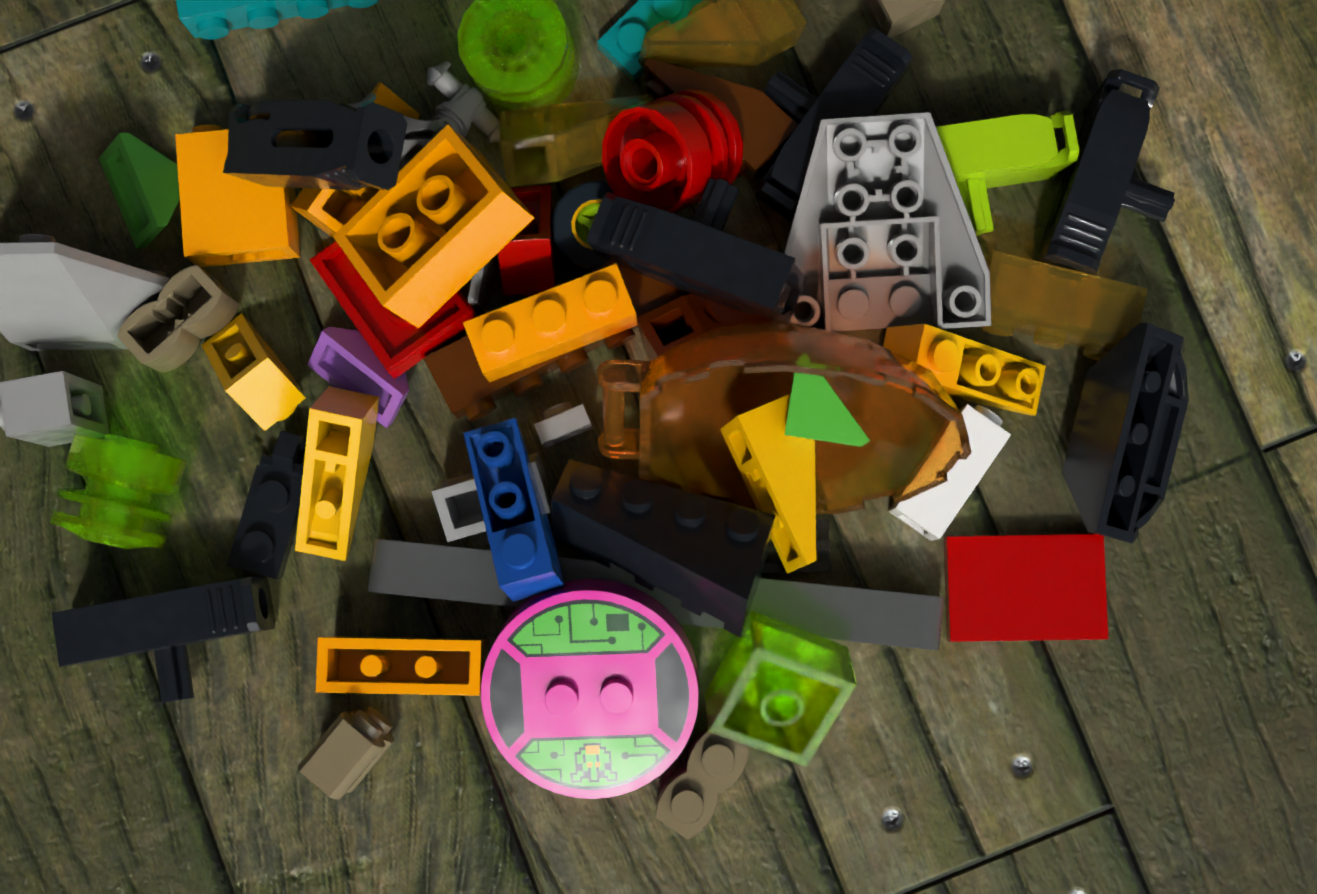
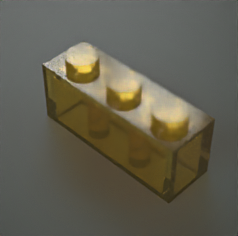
M993 251L985 260L990 272L991 326H982V330L987 333L999 336H1013L1014 332L1034 336L1032 342L1039 346L1063 349L1064 344L1083 348V355L1088 358L1100 360L1141 321L1147 288L998 251Z

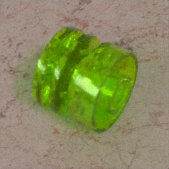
M475 0L464 13L457 34L459 56L469 75L478 85L486 99L502 112L519 117L543 115L560 106L572 92L580 70L578 49L554 1Z
M74 433L65 468L88 478L85 489L59 488L57 497L79 502L81 505L78 514L53 509L50 523L61 526L78 536V538L125 549L149 546L164 548L167 535L143 529L146 518L171 522L172 514L151 505L150 501L152 494H178L187 461L159 454L160 446L109 433H106L104 440Z

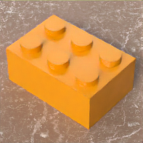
M447 124L398 172L397 183L389 190H379L333 237L382 306L415 327L420 328L520 233L534 217L483 154Z

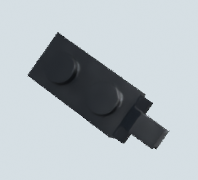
M281 430L273 454L263 453L259 465L256 466L227 566L273 579H282L298 525L304 464H301V460L306 447V438Z

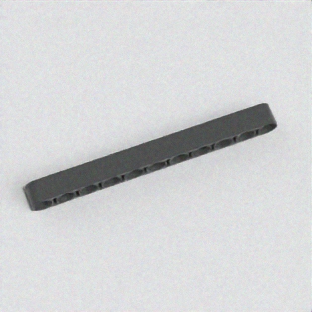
M374 539L368 592L519 607L530 598L513 602L499 587L491 550ZM559 558L564 582L580 579H603L626 584L641 590L657 600L676 618L679 624L724 628V622L705 612L701 616L696 615L681 607L682 600L660 588L655 587L651 591L635 583V576L616 565L607 568L596 561ZM760 578L744 630L939 650L944 597Z

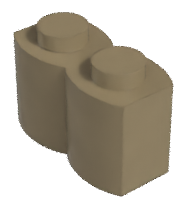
M194 265L174 275L163 287L157 301L147 303L135 310L122 324L117 337L143 365L161 373H166L183 365L194 354L201 338L209 337L222 330L236 314L239 303L215 277L200 266Z
M368 707L365 711L353 708L350 713L342 712L298 764V770L328 797L339 800L346 793L354 791L395 741L394 737L389 733L393 725L372 707Z
M716 721L703 728L690 745L686 765L676 770L662 786L656 804V818L687 840L699 834L713 817L718 803V794L731 787L742 774L749 755V747L746 742Z

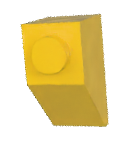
M242 313L201 345L224 390L264 431L277 421L288 418L295 411L297 405L306 399L292 374Z

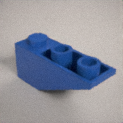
M513 418L465 432L464 438L499 587L513 602L566 587L553 534L518 420Z

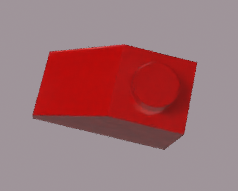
M551 185L510 188L533 215L534 219L498 253L503 295L530 297L556 287V252L551 229V219L553 216Z

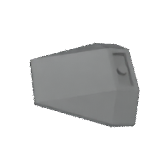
M931 113L821 119L784 254L795 258V265L806 276V280L788 325L783 326L777 323L778 339L831 336V332L882 329L915 324L932 325L939 329L991 326L990 272ZM787 283L778 307L784 308L791 291V287Z
M23 234L19 236V243H0V333L10 343L30 351L128 349L117 337L122 324L141 306L157 301L160 292L170 278L163 271L143 270L57 243L56 238L53 236Z

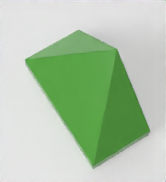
M119 133L98 159L136 249L146 248L167 226L180 200L178 168L175 162L130 133Z
M801 351L795 356L784 435L862 447L870 439L806 351Z

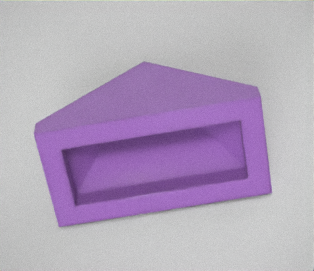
M327 327L321 332L307 366L335 388L378 396L377 421L385 428H388L393 423L409 392L406 372L394 380L358 330Z

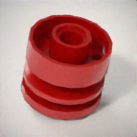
M693 88L621 111L609 123L602 141V165L608 184L613 192L619 197L656 207L673 214L690 207L695 202H700L710 178L718 180V178L723 179L731 185L737 177L743 159V140L739 125L727 105L710 92Z

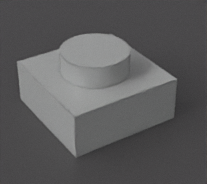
M570 401L542 412L544 420L534 424L541 443L546 449L593 429L584 405L581 404L573 408Z

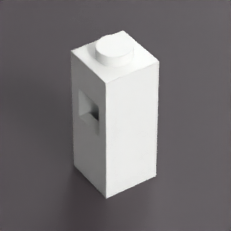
M967 404L959 409L888 512L928 540L940 539L1011 436L1010 433L1000 427L1003 423L1002 419L981 405H976L975 408H972Z

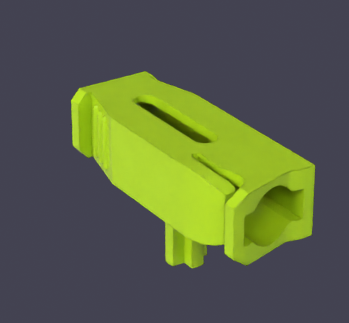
M1069 110L1046 117L1036 114H1019L936 127L976 236L994 231L987 194L988 188L1054 179L1057 173L1078 161L1079 145L1073 114ZM1054 128H1063L1066 148L1060 150L1059 153Z

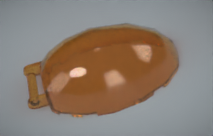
M786 321L717 327L673 346L652 361L614 359L602 362L597 368V382L603 388V432L598 437V448L602 455L615 459H639V477L643 480L661 483L757 510L720 429L736 416L790 394L793 372L824 376L870 439L862 447L815 440L816 514H841L865 509L864 501L893 495L894 503L908 500L947 482V473L959 459L966 460L971 454V444L963 414L932 370L870 340ZM625 391L640 392V429L625 428Z

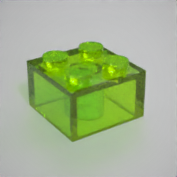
M751 611L741 638L736 637L705 692L708 732L807 767L857 685L848 647Z

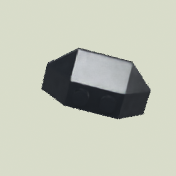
M1140 322L1087 371L1062 470L1064 479L1088 532L1132 544L1139 535V529L1149 522L1164 501L1189 402L1187 370L1182 357V353L1185 350L1184 337L1150 323Z

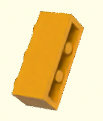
M616 263L463 322L482 374L490 383L637 326V315Z
M318 637L315 693L480 696L482 674L488 657V639Z

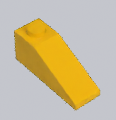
M328 386L309 408L295 551L346 561L349 557L374 445L379 405L378 396Z
M790 394L740 414L720 429L757 510L775 515L771 540L787 574L816 561L815 440L784 435Z

